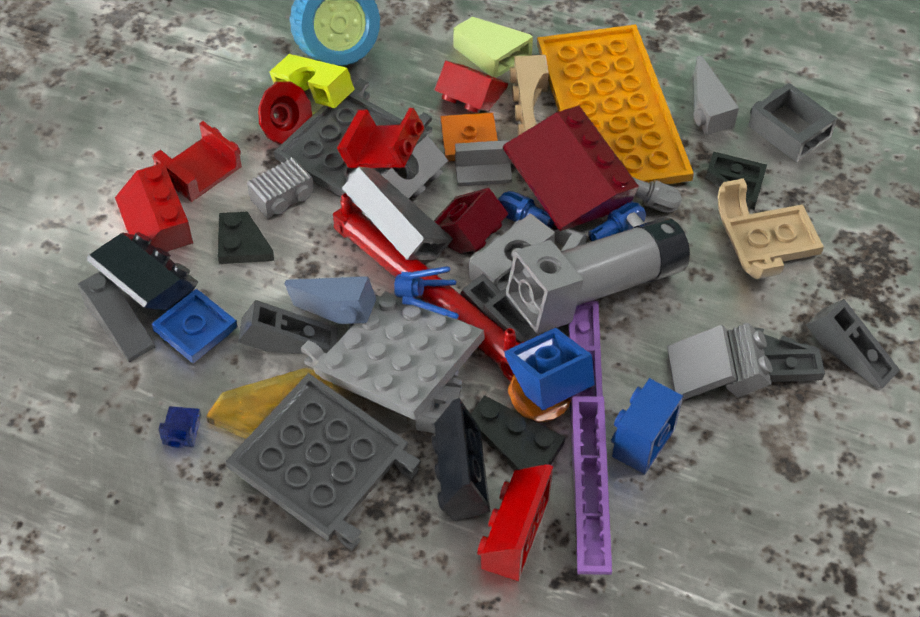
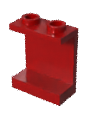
M414 108L408 109L400 125H376L367 109L358 110L337 150L348 168L405 167L423 133V122Z
M204 121L199 123L202 139L174 158L169 157L161 149L152 155L154 165L164 162L174 188L191 203L242 167L241 151L238 145L233 141L227 140L216 127L212 128Z

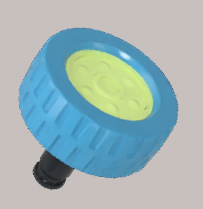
M294 0L290 15V29L295 43L310 58L337 66H347L364 58L373 48L380 30L379 9L375 0Z

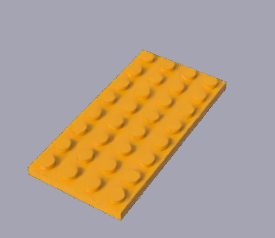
M636 24L537 37L540 55H546L549 72L548 81L558 111L580 105L632 177L648 183L653 180L664 184L693 181L694 172Z

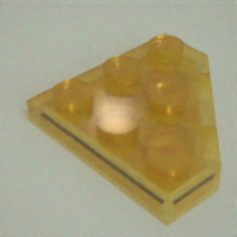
M302 368L222 392L206 418L209 424L247 439L307 373H310L331 389L334 384L320 378L319 375L315 374L314 370Z

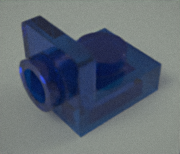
M169 406L165 423H160L158 428L162 444L172 448L194 447L201 419L200 409Z

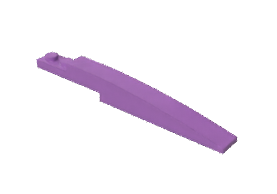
M590 301L576 306L573 320L571 323H568L569 338L592 354L595 383L594 386L570 397L578 574L612 575L598 301Z

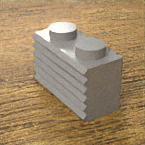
M292 157L290 160H286L285 163L282 162L276 168L273 167L266 173L263 172L262 175H258L257 178L247 182L251 201L262 211L266 218L274 214H282L292 204L298 201H305L314 193L313 178Z
M744 323V325H739L738 328L728 330L727 334L737 380L726 384V388L739 398L771 385L769 374L773 372L769 359L764 354L763 348L767 347V342L763 333L760 330L756 331L749 323Z

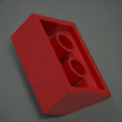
M164 162L137 170L115 196L128 234L142 233L152 240L151 244L154 247L161 248L166 252L193 244L189 222Z
M544 464L515 470L510 482L504 481L499 499L503 501L499 509H493L488 527H491L488 537L483 535L478 547L477 555L481 556V569L519 582L550 499L553 474L552 465Z

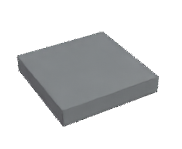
M723 325L667 346L675 392L683 395V400L737 380L727 329Z

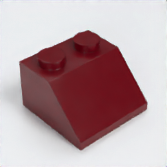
M485 188L456 196L437 216L434 222L453 238L447 247L458 253L469 251L475 253L486 245L485 240L490 234L495 233L502 227L501 222L508 215V212L491 189Z

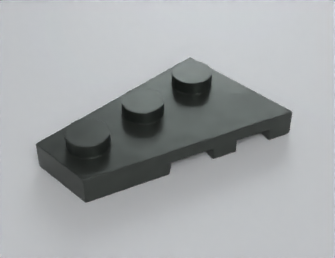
M485 395L471 413L481 429L482 439L492 449H497L507 459V464L514 471L544 464L551 465L565 444V436L532 419L523 417L518 412Z

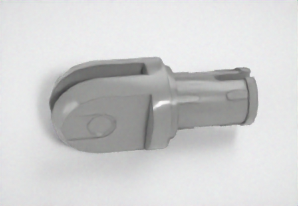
M633 177L639 185L635 196L643 199L644 206L664 213H671L676 211L681 204V194L674 187L657 180L648 183Z

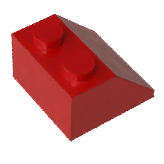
M445 60L435 91L442 93V99L454 104L459 100L465 103V109L479 113L480 110L490 111L507 89L509 83L466 65Z

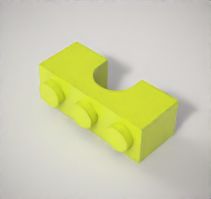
M288 54L269 71L273 83L291 81L304 91L310 89L315 103L336 108L355 90L347 68Z

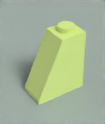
M471 17L453 28V47L485 73L497 78L509 71L510 67H514L515 56L532 55L533 36L486 20Z

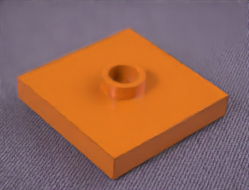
M494 112L441 116L444 155L448 159L447 162L455 161V143L498 141Z

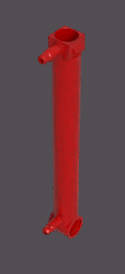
M346 193L342 194L341 208L333 213L334 229L344 238H349L395 278L401 272L429 269L420 260H406L376 225L352 202V199ZM438 275L420 277L423 280L441 279ZM424 286L422 296H417L422 301L458 313L459 317L457 320L484 330L485 339L478 348L499 365L503 375L511 382L514 373L505 358L504 351L521 344L516 341L515 330L508 328L504 331L451 286Z

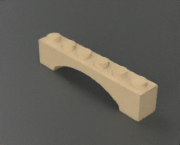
M546 55L515 56L514 67L509 69L510 83H515V86H512L513 102H518V105H515V119L521 122V124H518V135L537 124L534 116V107L541 93L548 90L549 72Z

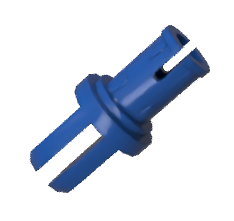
M514 191L504 192L498 198L508 212L506 218L516 222L524 219L531 213L546 226H549V228L553 227L554 222L548 213L535 206L532 198Z
M629 202L610 212L606 222L588 232L591 242L632 229L633 227L627 221V216L630 213L635 212L644 222L646 218L644 207L637 202Z

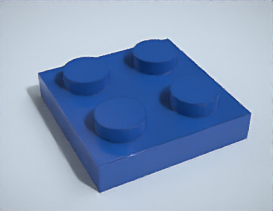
M196 288L152 323V328L154 332L194 364L237 329L238 325L237 320Z

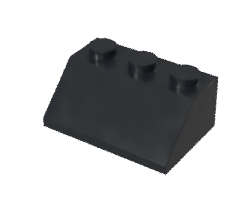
M136 232L135 235L120 233L88 255L86 259L144 308L169 310L189 295L198 283L196 279L189 275L190 270L187 267L174 263L170 259L171 255L168 252L154 247L151 244L152 240L139 232Z
M454 399L434 423L436 436L432 437V445L435 453L438 455V463L435 464V474L441 484V491L437 494L438 503L442 511H446L453 521L489 513L491 510L481 429L461 399Z

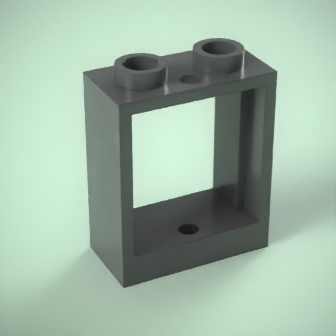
M788 83L780 89H775L766 99L758 101L752 106L748 126L797 162L832 137L838 118ZM785 105L808 122L810 126L797 134L771 114Z

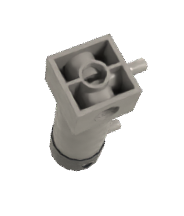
M633 212L627 216V221L633 227L632 229L560 251L552 240L522 249L515 248L511 253L513 262L505 294L536 334L571 323L576 306L685 271L689 264L690 248L686 234L681 226L672 218L667 217L644 223Z

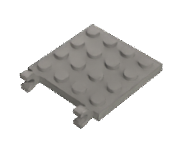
M374 291L376 301L367 323H355L327 353H324L316 343L309 340L301 347V351L309 355L304 360L305 365L313 367L317 377L416 420L482 343L485 336L482 329L415 305L402 304V298H397L396 295L387 291L381 296H378Z

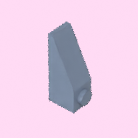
M368 276L290 279L284 283L294 306L338 324L367 323L376 301V296Z

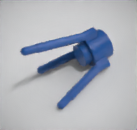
M449 266L415 272H401V274L396 276L394 292L397 298H402V304L415 305L454 319L459 317L458 313L415 299L417 296H422L424 286L456 285V280H423L420 278L450 272Z

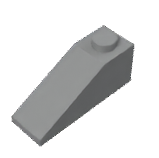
M702 55L697 56L693 74L695 123L701 126L706 135L735 127L739 107Z

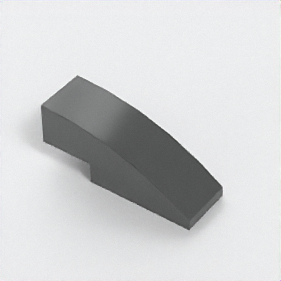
M481 274L462 289L460 294L504 331L508 328L514 329L517 342H526L545 333L536 334L505 294L506 288L500 291L484 274Z

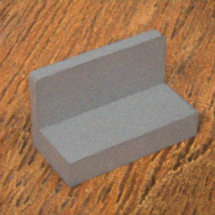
M510 140L455 143V167L458 186L511 183L510 159L503 150V145Z

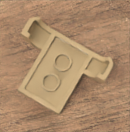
M744 178L723 182L718 191L719 214L743 269L753 278L761 279L780 275L784 269V261L822 254L824 246L803 204L749 214L746 203L747 185Z

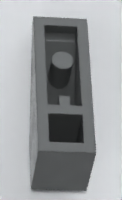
M98 272L78 283L86 307L128 362L155 348L145 328L113 281L102 272Z
M845 299L824 307L806 324L824 349L878 389L883 388L900 371Z
M255 300L242 317L238 343L266 352L305 354L301 351V347L309 340L316 343L324 353H327L337 342L338 328Z

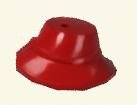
M291 81L275 82L264 92L258 107L260 127L268 139L279 145L283 144L313 116L311 102L304 90Z

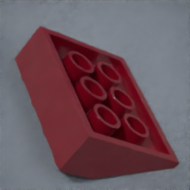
M580 105L554 113L503 145V150L559 231L609 215L610 212L626 203L632 202L639 188V185Z

